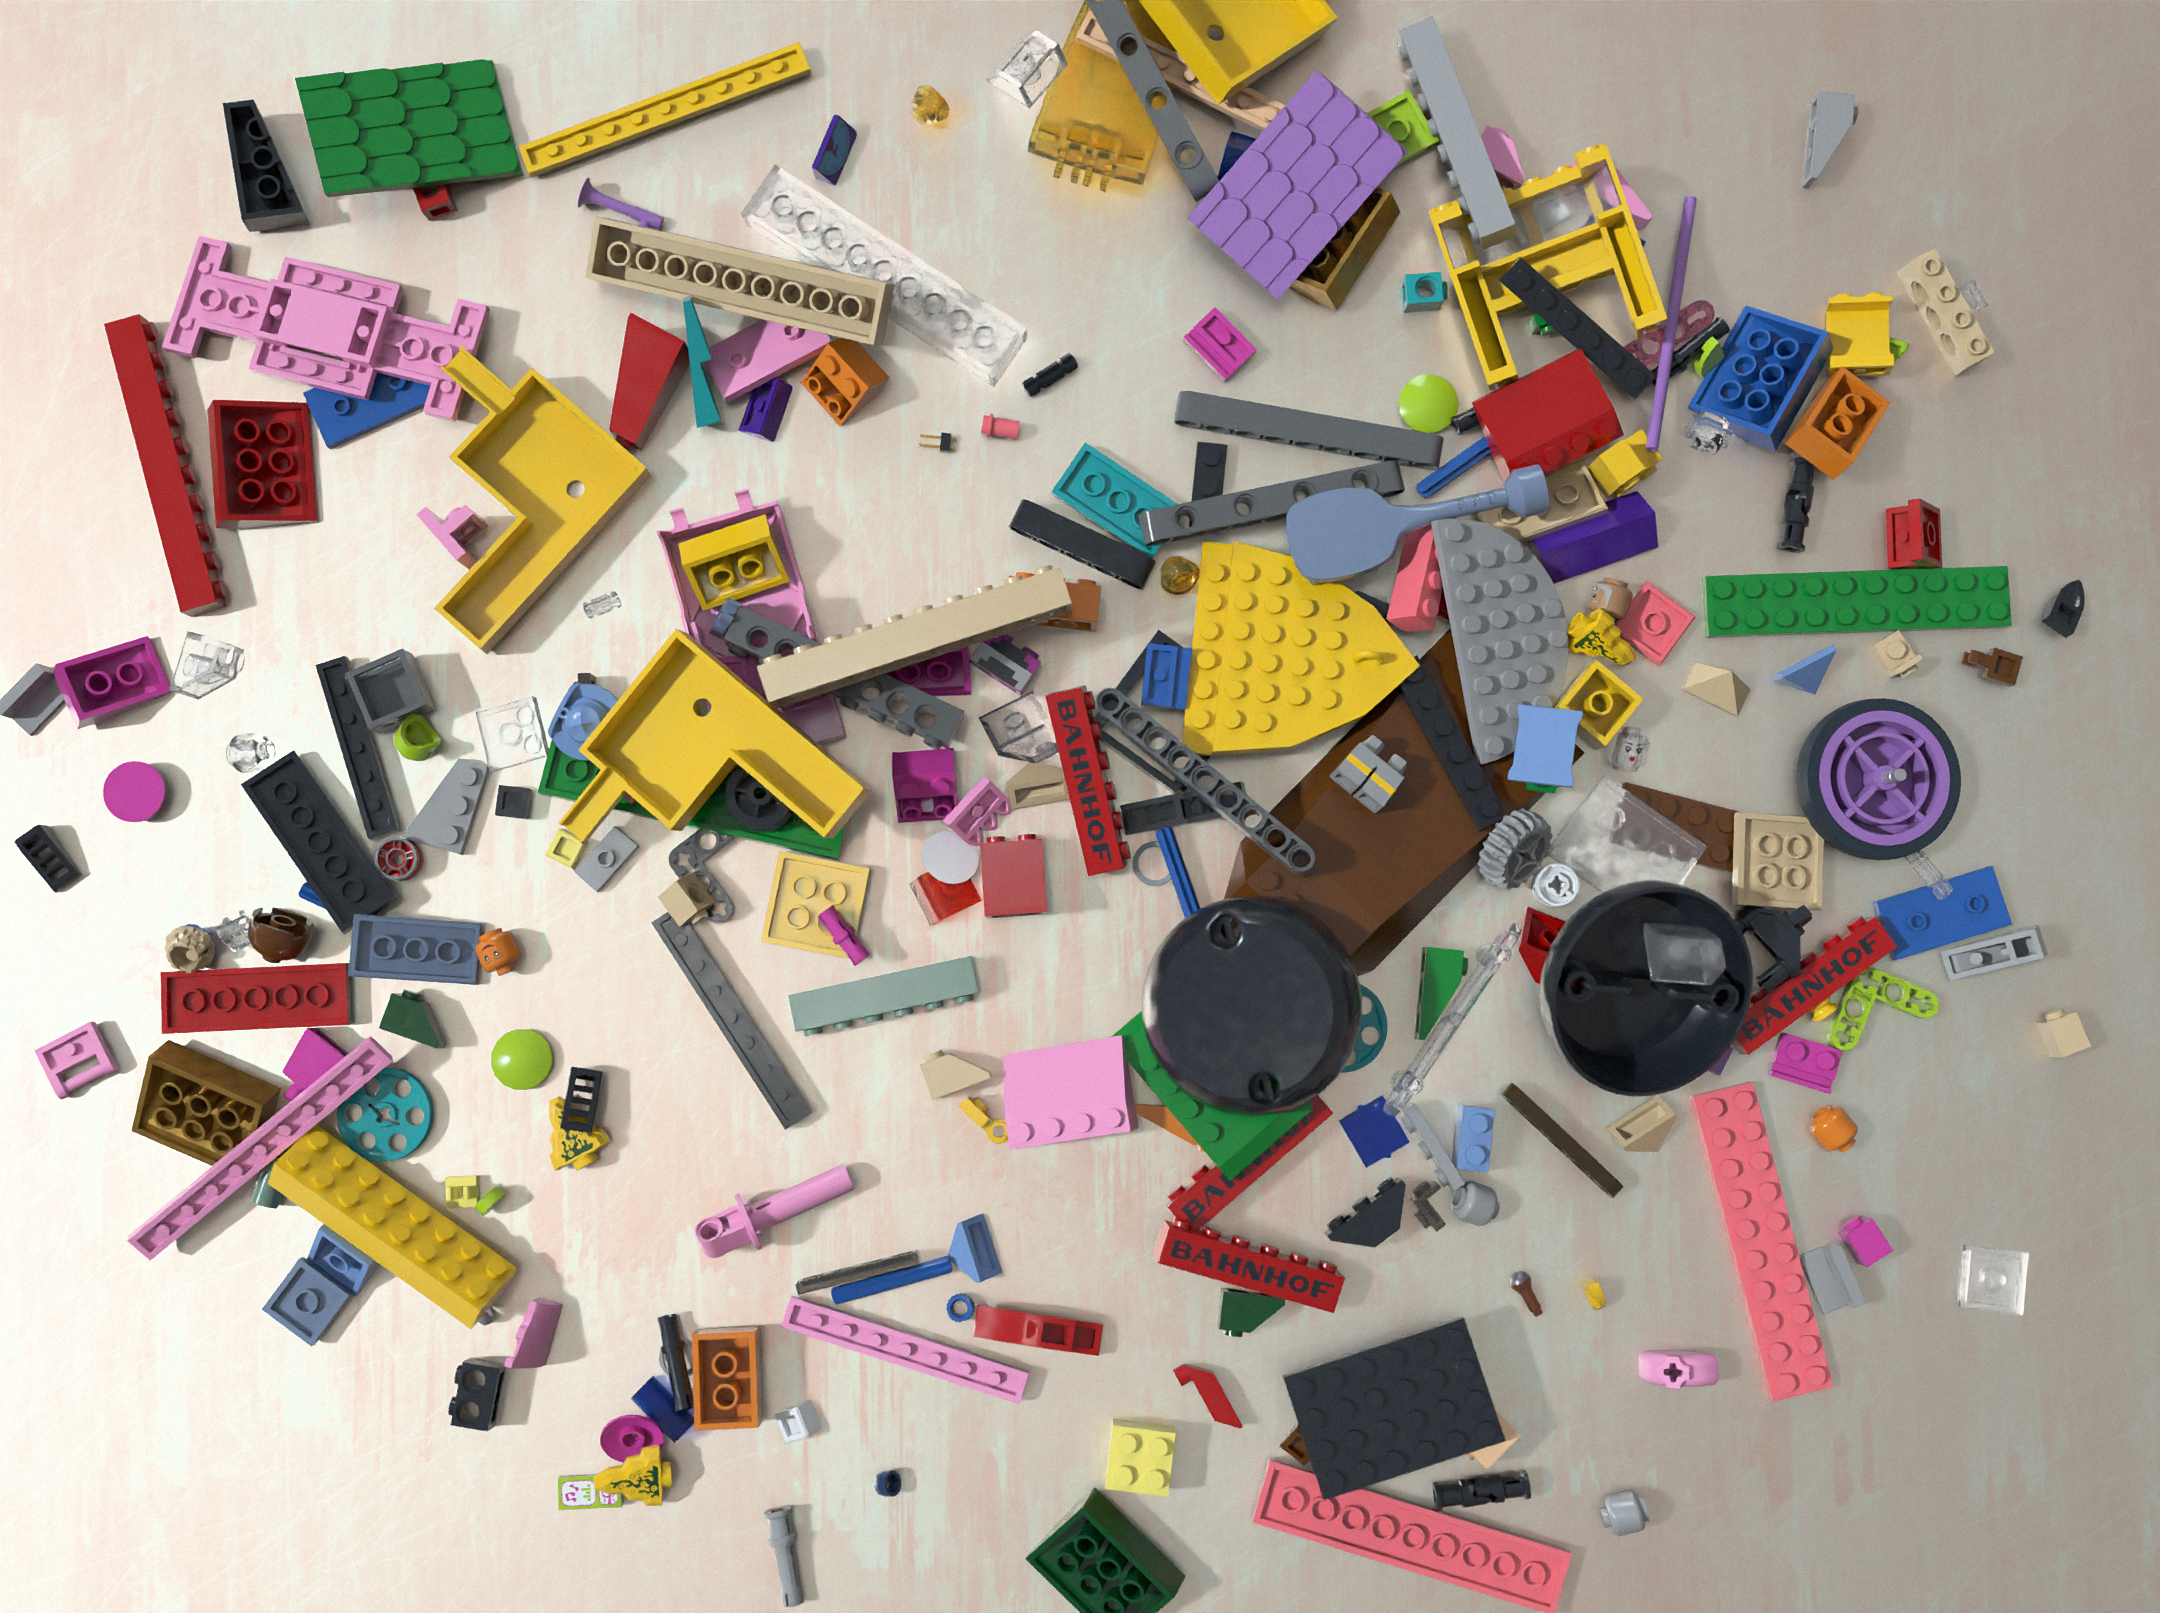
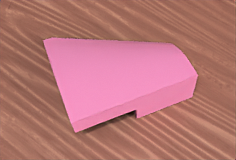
M543 1298L530 1301L523 1322L515 1336L517 1346L514 1356H507L504 1364L505 1367L527 1369L546 1365L563 1304Z

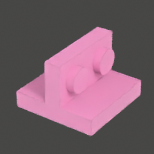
M467 505L452 510L447 515L446 522L427 507H424L416 514L456 561L469 570L478 561L466 545L485 530L488 525Z

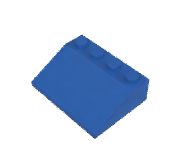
M1746 305L1722 346L1725 357L1706 374L1688 406L1689 410L1749 443L1776 452L1834 350L1829 332Z

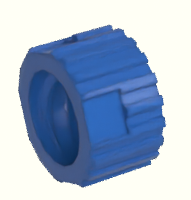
M962 1293L952 1296L946 1305L949 1318L959 1323L967 1319L969 1320L975 1308L972 1298ZM960 1300L967 1305V1312L962 1315L955 1313L953 1308L955 1302Z

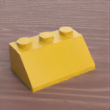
M766 514L678 544L682 566L703 611L722 605L728 598L737 600L790 582Z

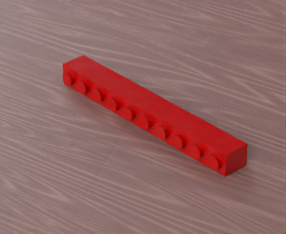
M140 314L105 323V331L180 612L194 617L226 608L225 598L227 597V589L224 582L219 580L217 569L220 568V563L216 553L211 550L209 540L212 539V533L209 525L203 520L201 511H204V503L201 496L195 490L194 482H197V477L193 467L188 464L186 454L189 453V447L186 439L180 434L179 425L182 423L178 410L172 404L171 397L174 396V391L170 381L166 379L163 368H166V361L156 344V340L159 339L156 326Z

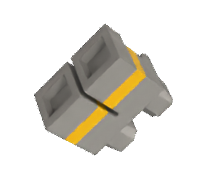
M1374 735L1363 743L1360 742L1329 777L1352 794L1371 773L1354 797L1373 813H1377L1384 807L1404 779L1402 774L1407 766V762L1396 754L1392 755L1387 763L1379 758L1377 755L1383 749L1384 744Z

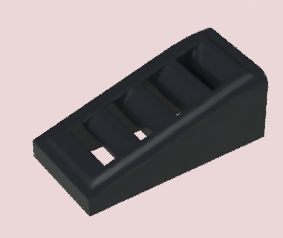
M38 824L14 841L21 853L54 893H58L82 876V873L48 825ZM41 838L43 839V841H41V842H40L39 844H37L36 846H34V847L32 846L34 843H36V842H37L38 840H40ZM49 847L52 851L41 858L39 854ZM55 858H58L60 860L49 869L46 866ZM66 867L68 871L55 879L53 875Z
M578 1067L570 1068L560 1129L592 1133L603 1071ZM580 1079L592 1081L593 1084L592 1087L576 1085L575 1081ZM573 1092L591 1093L590 1099L574 1097ZM571 1104L589 1105L588 1111L571 1109ZM569 1115L587 1117V1122L568 1121Z

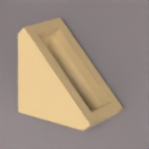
M1698 662L1694 663L1682 687L1683 691L1736 717L1739 715L1751 690L1732 671Z
M1034 758L1007 782L1012 809L1070 799L1063 770Z
M1657 1095L1607 1127V1129L1625 1151L1658 1152L1677 1116L1665 1101Z

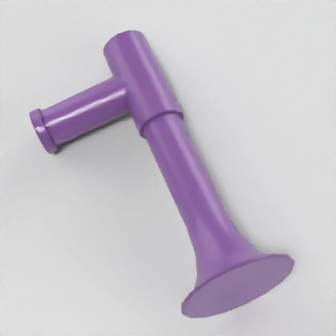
M590 178L585 180L579 194L577 204L579 208L586 203L597 204L631 217V219L638 221L641 226L649 228L651 226L658 230L662 227L664 217L598 192L591 185Z

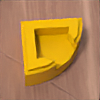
M1589 1278L1581 1282V1286L1593 1310L1597 1311L1607 1305L1598 1281Z

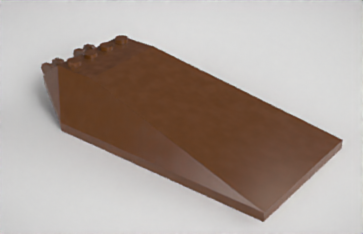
M1450 628L1420 658V661L1474 754ZM1396 687L1369 713L1362 717L1269 812V814L1312 848L1317 862L1314 872L1304 878L1293 875L1246 836L1240 842L1224 899L1240 896H1262L1279 899L1310 912L1337 936L1346 948L1354 964L1357 976L1373 971L1470 872L1480 860L1479 852L1484 849L1483 842L1488 839L1489 832L1495 829L1496 823L1478 832ZM1372 735L1384 744L1383 749L1377 755L1384 762L1387 763L1394 754L1399 755L1407 762V766L1402 774L1404 779L1384 807L1377 813H1373L1354 797L1371 773L1352 794L1329 777L1360 742L1363 743ZM1576 744L1572 766L1585 753ZM1515 751L1498 760L1479 764L1508 816L1514 810L1519 811L1522 808L1527 811L1530 810L1546 793L1529 791L1525 782L1508 780V773L1513 766ZM1280 834L1273 835L1269 840L1270 846L1276 848L1283 846L1286 842V838ZM1299 854L1294 858L1293 864L1300 868L1306 867L1310 862V857L1305 854ZM1231 921L1234 930L1238 926V924L1234 921Z

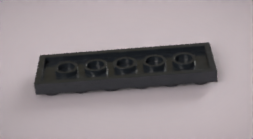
M294 750L240 784L344 935L352 930L354 914L375 915L398 900Z

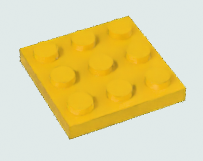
M779 851L761 942L848 958L839 944H834L832 941L834 939L817 916L834 905L847 925L855 929L854 934L857 937L871 869Z

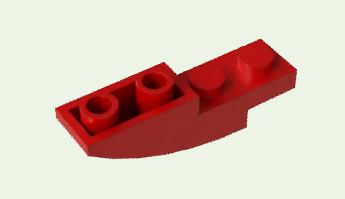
M977 1305L973 1337L1099 1356L1103 1324Z

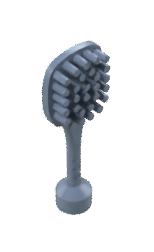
M1535 464L1512 470L1500 489L1432 504L1393 505L1387 502L1378 492L1368 488L1330 490L1304 498L1289 509L1286 517L1288 546L1296 568L1304 578L1309 580L1310 584L1317 585L1319 582L1332 583L1377 571L1394 557L1396 547L1402 537L1431 525V521L1457 518L1505 506L1521 518L1548 513V488L1541 467Z

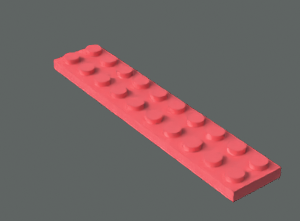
M1749 1081L1690 1096L1769 1399L1775 1402L1833 1387L1831 1375L1754 1083Z
M1273 1459L1268 1461L1252 1516V1522L1545 1613H1556L1572 1553L1565 1549L1367 1488H1361L1323 1500L1314 1472Z

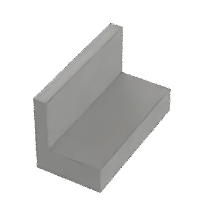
M35 663L0 699V715L13 719L27 734L32 736L65 703L54 677V671L50 667Z
M1829 1242L1799 1255L1802 1268L1822 1314H1828L1846 1305L1857 1308L1867 1304L1840 1244Z

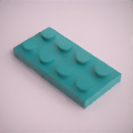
M1086 442L1051 491L1053 496L1131 548L1152 559L1163 544L1145 546L1138 515L1146 511L1178 505ZM1183 515L1177 517L1178 521L1181 519Z

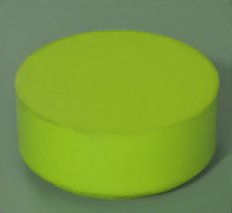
M499 1186L494 1187L475 1205V1209L482 1216H485L503 1200L506 1193Z

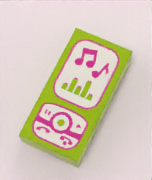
M596 1474L558 1477V1510L622 1507L623 1494L609 1495L595 1490L594 1475Z

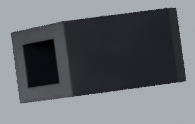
M1390 1177L1377 1186L1379 1192L1370 1199L1364 1196L1352 1205L1354 1211L1346 1217H1343L1341 1214L1327 1224L1329 1229L1324 1234L1331 1241L1375 1248L1400 1229L1406 1184L1400 1178L1393 1180Z

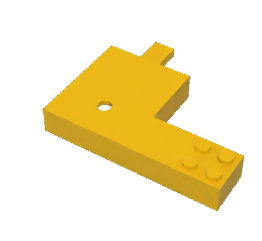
M1139 0L1217 105L1323 37L1338 18L1325 0ZM1208 28L1218 29L1222 34V40H1212L1208 36Z
M460 346L459 353L445 367L441 366L440 368L490 413L449 458L517 519L434 609L479 649L488 654L651 477V474L640 461L535 369L531 368L510 389L466 349ZM578 481L584 484L585 491L581 497L573 498L569 496L567 490L572 482Z
M675 629L579 748L578 751L601 771L558 824L564 825L580 839V843H586L623 796L628 793L667 828L682 831L734 766L738 764L821 836L833 839L872 792V789L686 632ZM701 699H707L711 704L710 713L704 717H700L695 711V705Z

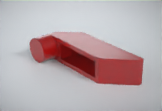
M1182 1364L1173 1369L1181 1386L1191 1381L1194 1382L1214 1421L1237 1428L1243 1427L1213 1371L1190 1364Z

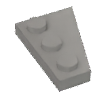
M458 758L402 838L463 855L491 768Z

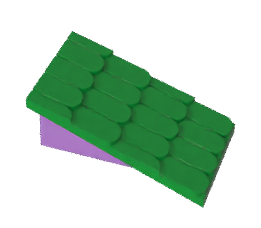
M479 59L449 64L441 62L396 69L381 68L351 73L343 71L295 78L324 194L327 197L524 175L497 71L492 60Z

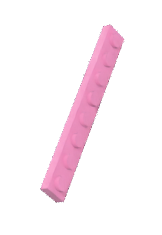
M793 1295L790 1298L781 1326L791 1331L1019 1404L1029 1375V1371Z

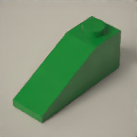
M1434 947L1422 948L1414 1039L1425 1040L1461 983L1462 976H1466L1468 958L1464 957L1463 950Z

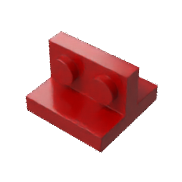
M1920 498L1908 500V506L1887 508L1888 569L1896 570L1921 566L1927 569L1942 568L1940 509Z

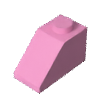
M1487 125L1481 138L1500 186L1504 189L1512 188V190L1520 188L1524 182V176L1514 140L1509 138L1504 130Z

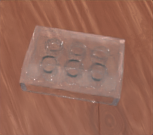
M1604 775L1559 832L1546 854L1559 864L1570 867L1579 878L1601 893H1604L1614 887L1643 880H1661L1681 885L1707 846Z

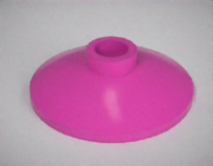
M641 1415L617 1417L604 1426L600 1435V1445L603 1451L610 1458L619 1462H624L628 1456L640 1454L643 1447L659 1444L661 1450L664 1443V1434L661 1427L652 1419Z

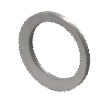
M1158 841L1147 842L1138 848L1133 857L1134 873L1140 881L1147 885H1163L1171 880L1169 873L1163 879L1150 880L1144 877L1139 870L1138 860L1142 852L1151 847L1160 848Z

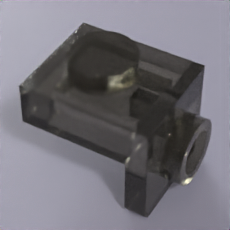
M1426 1180L1412 1191L1414 1196L1409 1200L1418 1211L1414 1216L1425 1229L1431 1227V1229L1437 1232L1446 1223L1427 1199L1440 1190L1441 1186L1435 1181L1428 1183Z

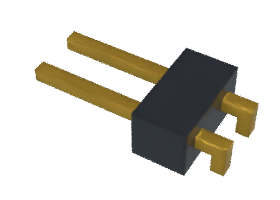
M941 433V436L920 434V437L941 439L940 445L919 443V446L940 448V452L950 453V449L956 450V447H951V440L957 441V438L951 437V433Z

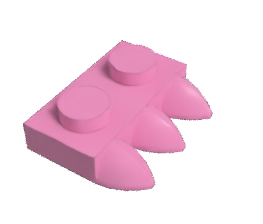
M984 776L943 822L967 844L979 846L980 843H983V836L979 828L996 830L997 820L994 812L1000 815H1009L1011 813V804L1009 799Z

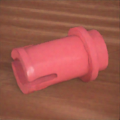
M990 413V416L984 415L981 433L987 434V438L991 435L1017 440L1020 421L993 417V414Z

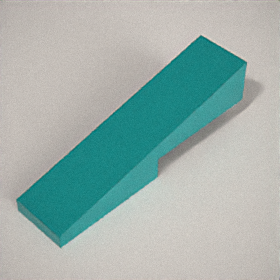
M688 296L683 299L696 424L697 428L719 422L720 413L702 362L711 359V351L692 297Z

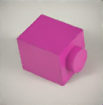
M1860 1215L1853 1216L1843 1223L1844 1228L1837 1232L1859 1265L1869 1267L1893 1251L1873 1218L1860 1217Z

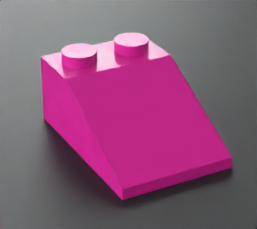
M148 636L57 663L53 672L77 730L109 720L172 692Z

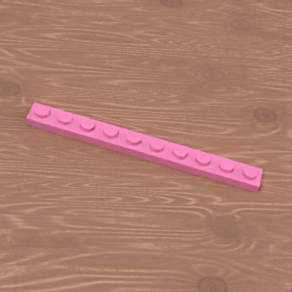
M369 1036L130 1233L127 1242L151 1261L392 1062L393 1056L372 1036Z

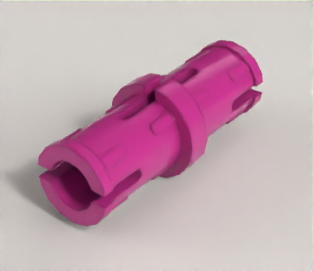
M834 905L817 916L834 939L832 941L834 944H839L854 966L870 955L854 934L855 929L847 925Z

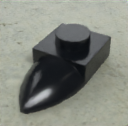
M2080 580L2068 583L2060 590L2058 595L2050 599L2041 622L2065 638L2074 634L2084 609L2085 595Z

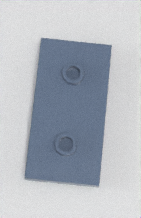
M354 914L348 976L476 985L479 959L475 952V946L480 942L478 937L481 936L482 923Z

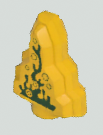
M1601 608L1593 611L1588 616L1583 612H1579L1570 621L1567 628L1569 650L1575 653L1583 652L1591 657L1603 656L1613 663L1629 665L1636 659V654L1631 645L1620 637L1621 630L1613 624L1614 618Z
M558 1096L549 1101V1120L554 1129L550 1137L553 1151L549 1157L555 1171L571 1164L578 1171L599 1160L596 1152L611 1143V1140L603 1128H596L594 1124L591 1134L560 1129L565 1099ZM569 1115L568 1121L586 1123L587 1118Z
M659 1444L643 1447L640 1454L628 1456L622 1465L608 1467L594 1475V1489L609 1495L624 1494L630 1501H643L645 1506H662L663 1488L672 1487L670 1461H661Z

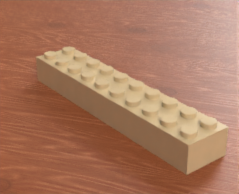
M595 217L585 278L678 300L691 296L695 304L871 345L884 344L895 287L893 283L603 217Z
M1052 565L1044 566L1035 570L1034 576L1023 579L1022 575L1006 579L1004 581L1005 585L994 589L992 585L983 586L974 590L975 595L963 598L962 595H956L945 599V605L933 608L932 605L919 607L914 610L915 615L905 618L901 614L891 616L884 620V625L875 628L871 624L854 629L853 635L842 638L841 634L830 636L823 640V645L812 648L811 644H807L793 649L794 654L783 658L781 654L769 656L763 659L764 664L757 666L767 700L778 709L1072 613V602L1060 567L1053 569Z

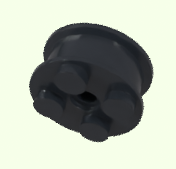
M741 766L730 776L726 786V802L729 810L742 826L752 831L768 832L781 827L791 818L794 812ZM760 792L766 793L764 798H756Z

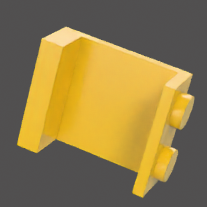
M1872 292L1865 296L1852 297L1851 294L1842 293L1829 298L1825 308L1826 331L1829 332L1834 350L1826 362L1827 377H1831L1841 366L1855 376L1890 375L1894 367V354H1890L1889 308L1893 301L1892 295L1884 296L1881 292Z

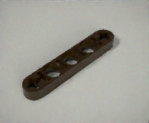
M1513 1083L1507 1086L1501 1093V1096L1611 1198H1614L1624 1186L1532 1099Z

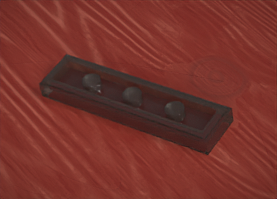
M913 1250L801 1278L795 1284L797 1294L800 1295L916 1266L922 1262L920 1251Z

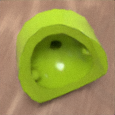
M413 714L405 718L393 737L394 745L404 758L414 761L428 759L441 742L437 733L420 714Z

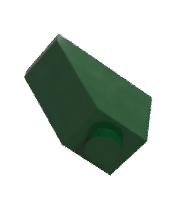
M403 989L402 994L391 993L379 1029L436 1049L445 1048L447 1044L445 1036L430 1004L420 1000L421 994Z
M1221 1288L1217 1326L1220 1330H1224V1335L1242 1337L1243 1332L1251 1333L1285 1305V1299L1260 1292Z

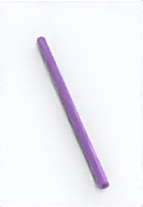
M1686 196L1684 199L1667 309L1668 322L1664 328L1646 450L1650 452H1656L1659 448L1697 198L1694 196Z

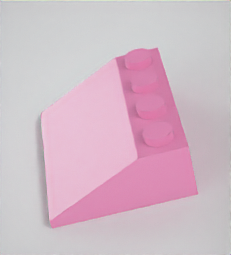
M1123 1035L1003 1055L1005 1122L1010 1150L1129 1132L1139 1128Z

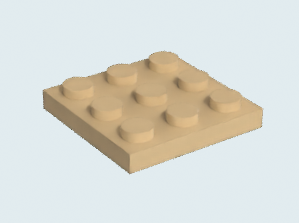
M1747 812L1734 813L1732 905L1798 909L1804 904L1808 910H1822L1824 839L1813 829L1807 817Z

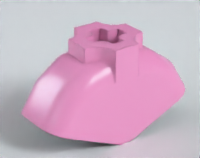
M1647 1350L1639 1356V1374L1646 1382L1664 1385L1670 1389L1710 1386L1718 1382V1360L1710 1353L1685 1350Z

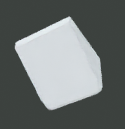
M811 1400L775 1414L786 1444L809 1437L821 1429L820 1421Z

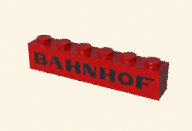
M1086 685L1050 693L1045 697L1087 874L1091 876L1124 869L1128 864L1127 860L1131 859L1128 842L1122 841L1120 830L1124 829L1121 812H1116L1113 800L1117 799V794L1113 781H1108L1106 770L1110 769L1106 751L1101 752L1099 740L1103 736L1099 721L1094 722L1092 710L1095 709L1092 691L1087 692Z
M1859 916L1846 925L1848 930L1842 935L1834 934L1823 941L1822 946L1824 948L1815 954L1811 951L1802 956L1801 974L1796 978H1787L1771 990L1769 994L1763 991L1764 987L1754 991L1751 994L1746 1018L1732 1043L1738 1053L1742 1055L1751 1054L1897 948L1876 917L1863 918Z
M1317 1095L1311 1099L1313 1111L1231 1182L1215 1163L1209 1168L1203 1165L1191 1176L1194 1180L1186 1188L1180 1185L1168 1195L1170 1202L1166 1204L1168 1209L1176 1218L1190 1222L1192 1224L1191 1228L1201 1229L1328 1119L1333 1112Z
M1174 1218L1173 1222L1163 1220L1152 1254L1157 1263L1334 1313L1345 1277L1337 1270V1265L1324 1260H1320L1319 1264L1308 1261L1309 1258L1296 1252H1291L1290 1256L1279 1253L1280 1249L1269 1244L1262 1243L1261 1248L1250 1245V1240L1237 1235H1233L1232 1239L1222 1237L1220 1231L1210 1227H1203L1202 1231L1191 1228L1192 1224L1182 1219Z

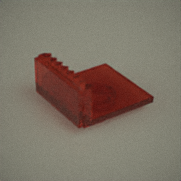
M927 872L909 883L930 926L982 901L971 878L962 883L949 884L937 880Z

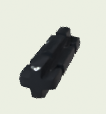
M1067 353L1060 358V362H1053L1037 372L1036 377L1033 378L1031 376L1023 381V388L1030 397H1033L1041 392L1040 388H1047L1063 378L1064 373L1067 372L1069 374L1077 369L1078 363L1071 353Z

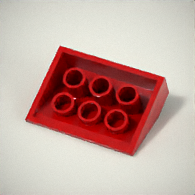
M1577 349L1471 402L1503 484L1514 469L1538 464L1543 474L1546 475L1624 436L1615 409L1582 349Z
M212 400L207 411L216 528L248 529L317 522L308 404L305 402Z

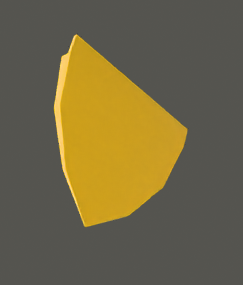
M1203 541L1182 743L1197 755L1222 756L1291 750L1364 717L1420 666L1377 609L1340 582L1310 584L1309 580L1304 578L1296 568L1292 556L1234 541L1233 544Z

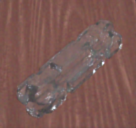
M1923 850L1905 856L1910 865H1915L1913 869L1929 888L1932 887L1934 889L1932 892L1937 899L1943 900L1954 891L1953 887L1947 880L1943 881L1942 878L1944 876L1929 857H1924L1925 852Z

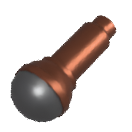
M1524 1271L1515 1272L1510 1278L1511 1288L1518 1292V1294H1521L1528 1309L1535 1317L1541 1315L1543 1312L1539 1301L1531 1289L1530 1276Z

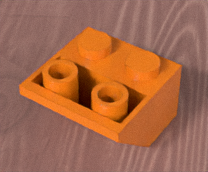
M840 337L826 345L800 383L839 426H843L878 395L890 377L857 341Z

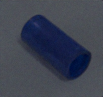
M654 1376L630 1398L650 1419L659 1425L661 1430L674 1443L694 1424V1416L688 1410L675 1412L673 1395Z

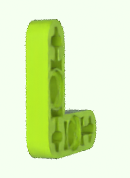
M1869 967L1846 984L1838 1008L1829 1026L1827 1041L1832 1048L1842 1051L1851 1050L1856 1047L1875 1000L1916 1018H1931L1939 1009L1938 998L1930 991L1874 967ZM1869 973L1868 979L1881 983L1879 988L1873 985H1865L1863 988V981L1859 980L1860 975H1867ZM1893 983L1897 984L1902 991L1901 997L1897 1001H1892L1887 996V988ZM1910 997L1917 1000L1926 998L1925 1003L1929 1005L1928 1010L1920 1011L1919 1005L1907 1001ZM1851 1000H1857L1862 1006V1011L1857 1017H1852L1847 1012V1004ZM1842 1018L1848 1022H1856L1855 1027L1848 1026L1845 1035L1849 1037V1041L1839 1044L1840 1038L1836 1036L1837 1032H1843L1847 1026V1023H1841Z

